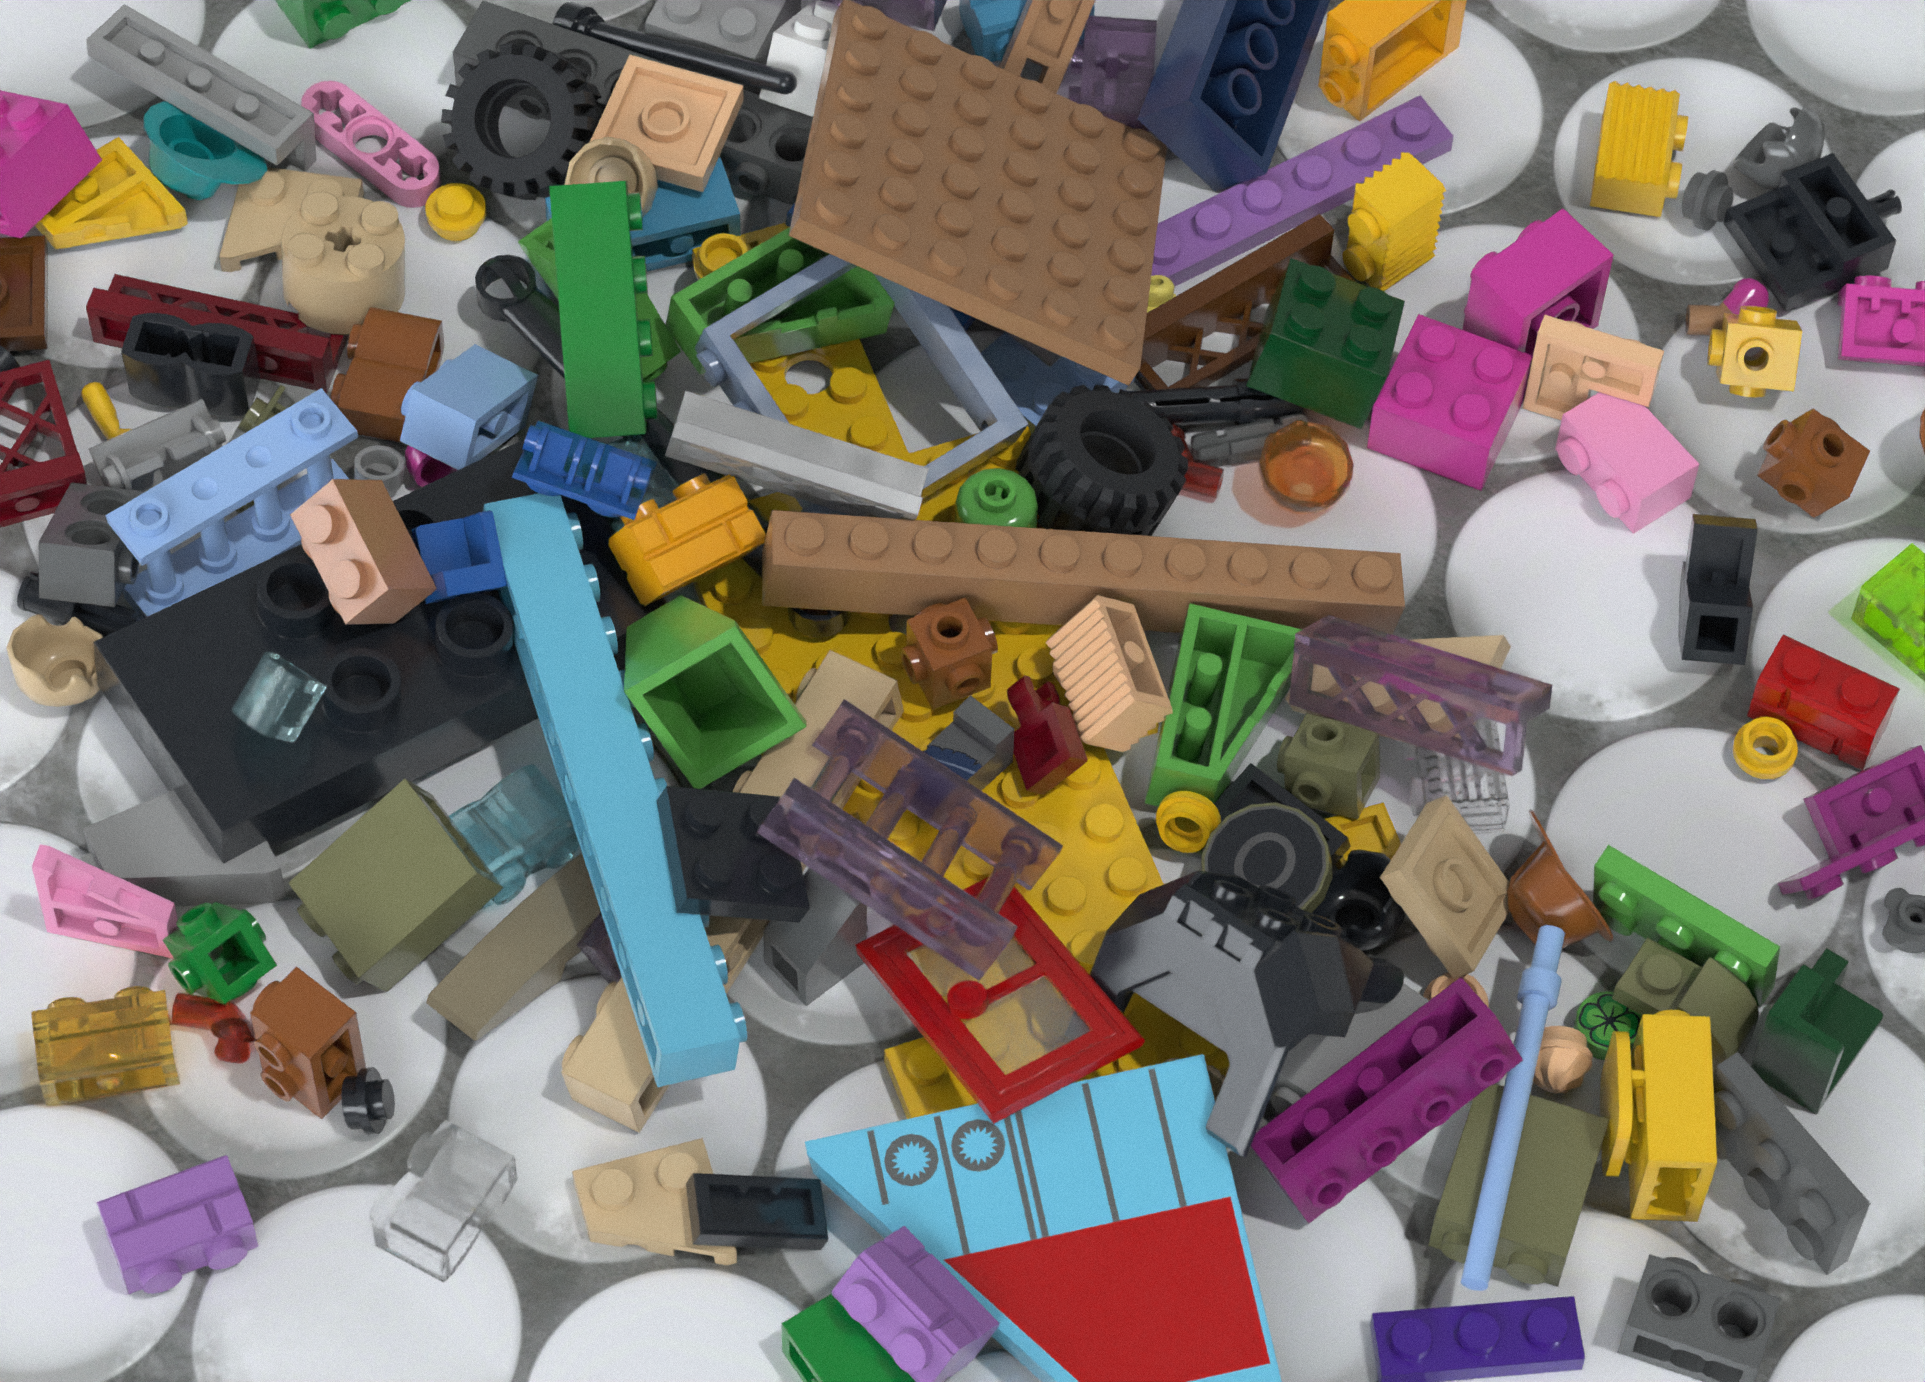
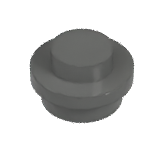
M1712 170L1708 174L1697 172L1688 182L1682 200V214L1684 218L1693 220L1696 228L1710 230L1717 221H1724L1726 209L1730 208L1733 203V189L1728 187L1726 174L1716 170Z

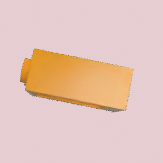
M1344 0L1327 13L1318 87L1329 102L1336 107H1343L1360 122L1459 47L1467 0Z

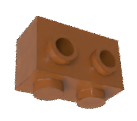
M297 966L281 982L273 981L268 984L256 998L250 1015L256 1038L254 1047L260 1057L262 1066L260 1076L263 1082L280 1099L289 1102L292 1098H295L322 1120L341 1101V1090L345 1077L357 1075L361 1068H366L357 1013Z

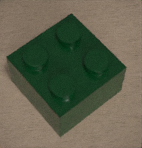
M1290 258L1266 310L1246 386L1362 429L1387 378L1405 301L1390 296L1378 288L1367 287L1335 275L1323 267L1309 265Z

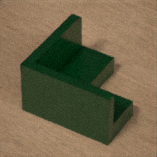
M1828 948L1825 949L1812 969L1804 964L1801 966L1769 1011L1751 1064L1752 1069L1767 1085L1816 1115L1880 1026L1883 1019L1882 1011L1841 987L1849 961Z

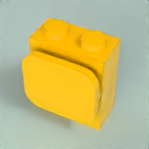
M1663 1010L1654 1015L1642 1014L1632 1052L1628 1032L1613 1031L1600 1081V1116L1609 1119L1601 1146L1602 1171L1604 1176L1618 1177L1623 1161L1625 1160L1628 1164L1630 1219L1698 1222L1717 1165L1710 1017L1690 1016L1687 1012L1681 1010Z

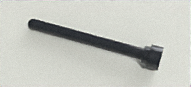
M574 2L564 3L558 9L552 24L673 66L784 95L792 93L797 87L796 76L788 70L607 24L598 15L597 11L589 6Z

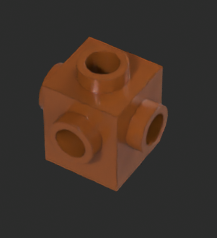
M1812 408L1791 422L1786 419L1782 420L1773 428L1764 442L1763 449L1768 453L1757 476L1776 489L1783 499L1796 504L1815 518L1850 498L1870 450L1843 431L1834 420L1823 416Z
M962 598L947 605L942 603L930 605L921 610L915 617L907 619L906 646L900 649V656L910 681L913 684L918 683L932 710L991 688L992 654L998 652V644L988 620L985 617L977 619L967 599Z

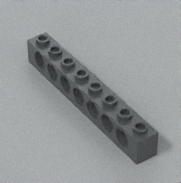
M484 0L452 52L456 86L460 87L464 78L457 72L465 63L474 66L478 65L480 62L477 54L486 49L499 52L500 45L514 43L522 47L525 44L541 47L568 58L570 63L580 66L589 75L586 81L597 86L602 97L595 102L596 106L605 109L629 55L670 65ZM537 88L524 89L512 96L505 104V106L519 110L532 119L551 121L548 102L543 93ZM743 90L744 101L719 158L721 157L729 183L738 186L748 194L764 195L794 205L813 117L759 99L758 94Z

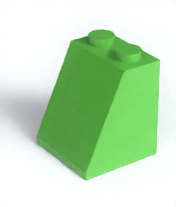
M680 595L627 627L624 692L694 789L705 787L807 727L805 718L735 620Z

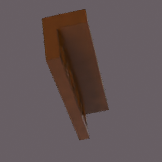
M1318 214L1148 312L1141 366L1136 374V379L1146 390L1207 387L1253 360L1263 323L1250 321L1251 311L1262 304L1270 303L1290 258L1309 265L1323 267L1335 275L1354 281L1331 255L1334 237L1333 227L1321 214ZM1214 332L1240 335L1238 346L1227 353L1201 349L1203 339ZM1166 360L1191 364L1189 375L1169 387L1152 368Z

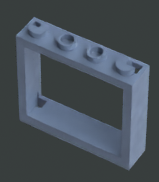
M829 254L703 329L694 349L698 353L696 357L706 370L703 376L706 381L713 387L719 385L733 406L790 424L733 340L855 268L856 265ZM874 274L980 431L924 466L929 468L920 496L925 499L1014 444L1028 426V422L949 306ZM796 498L803 509L801 512L849 515Z

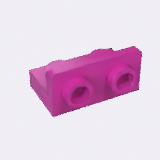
M1880 276L1855 277L1854 284H1846L1838 292L1837 305L1842 306L1838 360L1925 367V281L1916 282L1915 289L1891 287L1892 280Z

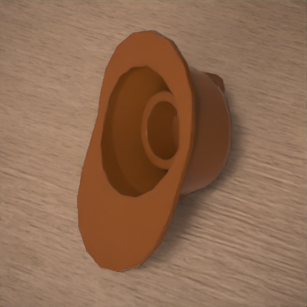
M1528 810L1542 843L1511 877L1507 891L1508 909L1515 923L1534 945H1536L1539 928L1544 925L1556 926L1565 932L1562 948L1569 947L1597 932L1605 940L1612 942L1613 934L1609 926L1585 892L1565 870L1533 810Z

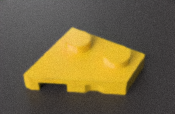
M118 136L96 150L102 161L61 199L35 227L42 235H45L46 239L55 249H62L180 229L187 225L188 222L186 211L182 205Z

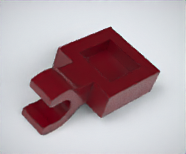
M1024 675L1007 689L1009 703L1015 711L1021 726L1014 732L1013 754L1026 791L1045 795L1088 762L1070 708L1060 705L1059 694L1055 686L1051 682H1046L1037 690H1034L1030 677Z

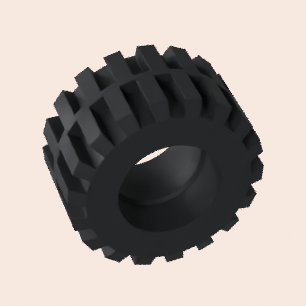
M514 43L501 44L499 52L486 49L477 54L480 62L478 65L474 66L465 63L457 72L464 78L461 86L450 84L445 96L454 99L452 110L442 109L441 122L451 125L452 130L451 133L443 135L446 148L457 152L458 155L452 161L459 170L470 173L469 180L480 187L490 189L491 192L522 200L536 201V197H550L549 186L565 184L569 161L585 144L590 142L604 112V109L597 107L595 102L602 96L596 85L586 81L589 75L580 66L570 63L568 58L529 44H525L524 47ZM534 87L543 93L548 102L551 114L550 128L546 138L536 150L528 155L516 158L506 151L501 142L499 118L505 104L512 96L524 89Z
M1085 385L1073 387L1069 394L1063 391L1057 395L1052 404L1048 405L1023 447L1015 467L1019 475L1024 477L1035 491L1038 505L1037 514L1039 515L1037 522L1045 529L1152 536L1186 482L1184 476L1188 471V459L1182 456L1185 447L1181 438L1171 433L1174 428L1166 417H1158L1154 413L1156 408L1148 402L1144 401L1142 404L1133 399V394L1121 389L1118 393H1115L1108 386L1095 385L1091 391Z

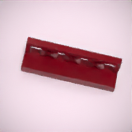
M114 274L108 290L93 288L86 305L94 343L122 348L132 316L144 313H162L176 316L187 321L192 326L204 323L229 324L253 335L261 379L315 391L322 388L325 393H328L349 334H331L313 329L299 320V313Z

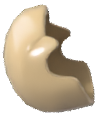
M604 137L603 139H596L585 144L569 161L564 184L627 181L628 193L640 192L642 218L652 208L658 189L656 170L649 157L639 147L616 137Z
M40 614L32 616L12 631L6 647L12 671L21 692L37 704L52 707L76 705L91 699L100 691L97 684L93 642L103 638L102 634L87 626H83L77 617H72L67 624L62 626L50 624Z

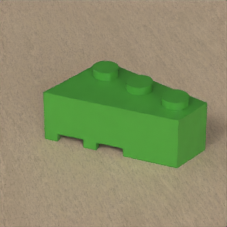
M789 227L672 295L666 326L698 373L704 374L706 370L696 357L698 353L694 349L703 329L829 255V253L790 237ZM856 266L733 341L748 363H754L884 334L887 331L895 303L872 272Z
M1189 604L1177 645L1167 693L1173 714L1164 716V721L1161 722L1145 804L1159 807L1164 797L1177 791L1195 792L1205 796L1213 803L1220 798L1292 686L1308 653L1314 632Z

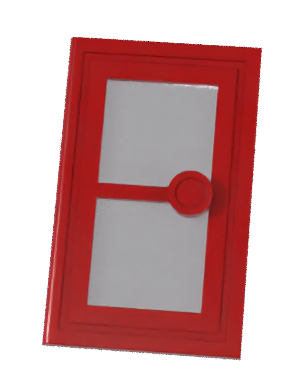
M997 872L855 944L859 957L993 1124L1140 1048L1145 1042L1141 1034L1003 872Z

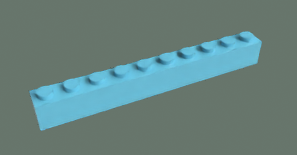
M538 493L484 504L483 512L491 510L494 515L508 585L497 590L501 602L508 608L513 618V640L657 1087H662L735 1070L739 1044L747 1041L744 1014L738 1002L729 1004L723 986L728 983L725 957L719 945L710 946L704 929L709 926V915L677 913L657 806V799L667 786V783L663 777L654 779L649 764L654 759L649 729L645 723L636 724L631 709L635 706L624 692L625 670H618L614 655L618 653L615 627L609 616L602 618L596 604V602L600 601V586L597 573L592 564L583 565L579 550L583 549V537L579 519L575 512L566 513L560 495L547 496Z

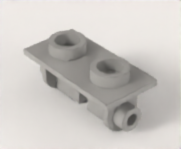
M200 399L95 445L88 450L104 487L146 492L221 448L222 443L226 442V437L219 422L216 419H211L204 400Z

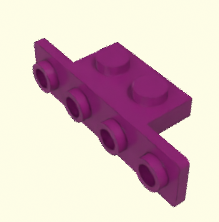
M1921 745L1904 750L1803 799L1829 858L1778 882L1777 884L1782 895L1804 891L1808 900L1817 898L1844 885L1840 874L1859 865L1863 874L1883 867L1898 859L1894 850L1895 847L1912 839L1916 847L1925 845V752Z

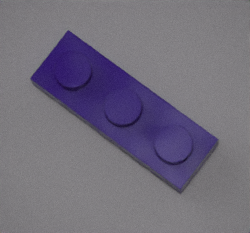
M1574 1296L1372 1313L1370 1320L1378 1382H1445L1582 1370L1585 1361Z

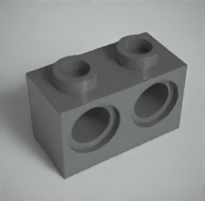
M70 483L38 542L39 598L115 607L126 584L133 585L135 583L139 561L107 523L106 515L143 494L145 491Z
M1649 1254L1617 1353L1702 1382H1755L1781 1298L1767 1294L1762 1287L1751 1281L1743 1279L1728 1281L1701 1272L1694 1263L1678 1257H1666L1663 1259ZM1658 1301L1671 1302L1678 1306L1683 1314L1679 1316L1665 1315L1658 1311L1653 1303ZM1724 1323L1736 1324L1743 1328L1749 1337L1742 1339L1730 1337L1721 1330L1719 1325Z

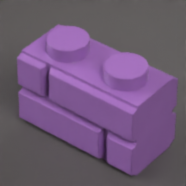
M227 1155L97 1202L107 1238L129 1294L142 1289L149 1294L164 1292L176 1286L185 1273L207 1265L215 1270L229 1268L241 1262L246 1257L248 1250L258 1247L251 1215Z
M905 1226L888 1235L883 1241L880 1240L863 1250L832 1291V1295L845 1307L847 1313L855 1321L859 1322L893 1357L895 1363L916 1382H944L948 1376L951 1377L968 1366L1000 1324L933 1254H929L925 1250V1246Z

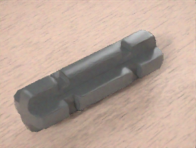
M1296 413L1281 416L1280 423L1274 424L1273 419H1267L1223 428V435H1217L1216 430L1194 434L1191 437L1190 450L1196 468L1204 470L1222 466V459L1228 458L1229 464L1278 455V448L1284 447L1286 453L1307 449L1311 444V428L1305 414Z

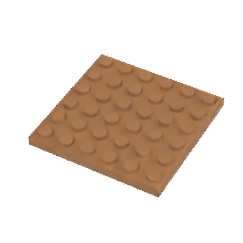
M842 0L833 18L789 236L1129 386L1141 366L1167 146L1145 130L1133 129L1103 115L1099 110L1090 105L1078 104L1048 90L1037 81L1025 80L1005 71L982 56L970 55L941 42L935 35L926 31H917L886 17L885 14L874 7L862 6L851 0Z

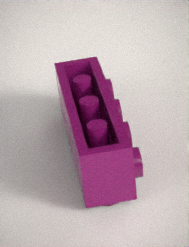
M1460 977L1257 1131L1250 1147L1308 1223H1311L1326 1210L1339 1204L1347 1194L1381 1168L1394 1162L1402 1152L1435 1127L1445 1123L1452 1114L1482 1091L1499 1082L1507 1072L1521 1063L1523 1059L1496 1015L1464 979Z

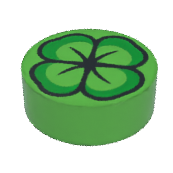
M1598 992L1587 997L1581 1003L1574 1023V1029L1586 1036L1587 1048L1591 1051L1592 1056L1604 1061L1613 1031L1629 1033L1630 1049L1632 1052L1642 1018L1639 1013L1612 999L1614 992Z

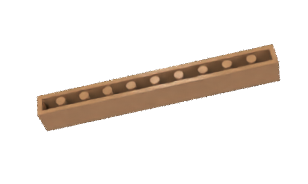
M772 510L762 549V606L916 616L921 610L930 605L938 603L947 605L966 598L977 619L985 617L989 621L1064 625L1093 598L1099 595L1134 604L1143 631L1181 633L1187 610L1191 603L1314 632L1311 642L1325 643L1390 641L1405 608L1401 553L777 510Z

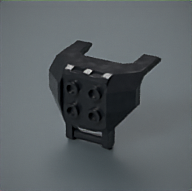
M1198 870L1139 894L1106 930L1090 971V976L1123 1014L1135 992L1227 1053L1230 1067L1205 1128L1207 1134L1241 1157H1246L1288 1052L1309 1034L1346 1037L1359 1001L1372 1003L1390 1002L1398 995L1403 986L1404 973L1402 969L1386 959L1365 955L1357 943L1341 934L1342 927L1327 918L1300 909L1295 905L1297 900L1292 895L1266 885L1257 887L1238 875ZM1074 1012L1065 1035L1070 1041L1091 1031L1076 1012Z

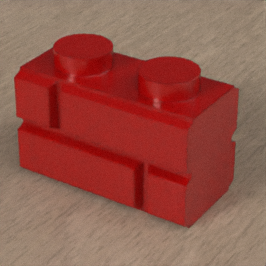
M1783 634L1757 680L1747 717L1752 719L1760 717L1779 719L1790 728L1796 740L1828 755L1835 754L1839 760L1864 770L1889 723L1900 688Z

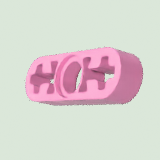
M322 81L312 85L305 91L301 100V106L314 113L315 139L397 204L410 208L425 206L430 194L441 187L440 169L436 156L349 87L336 81ZM338 107L340 108L341 119L332 112ZM324 108L327 110L326 112H323L321 115H319L320 109ZM368 135H377L387 141L383 149L374 153L362 152L355 147V144L359 139ZM402 170L412 177L403 181ZM421 173H423L424 179L419 181L417 178H415L416 176H419Z

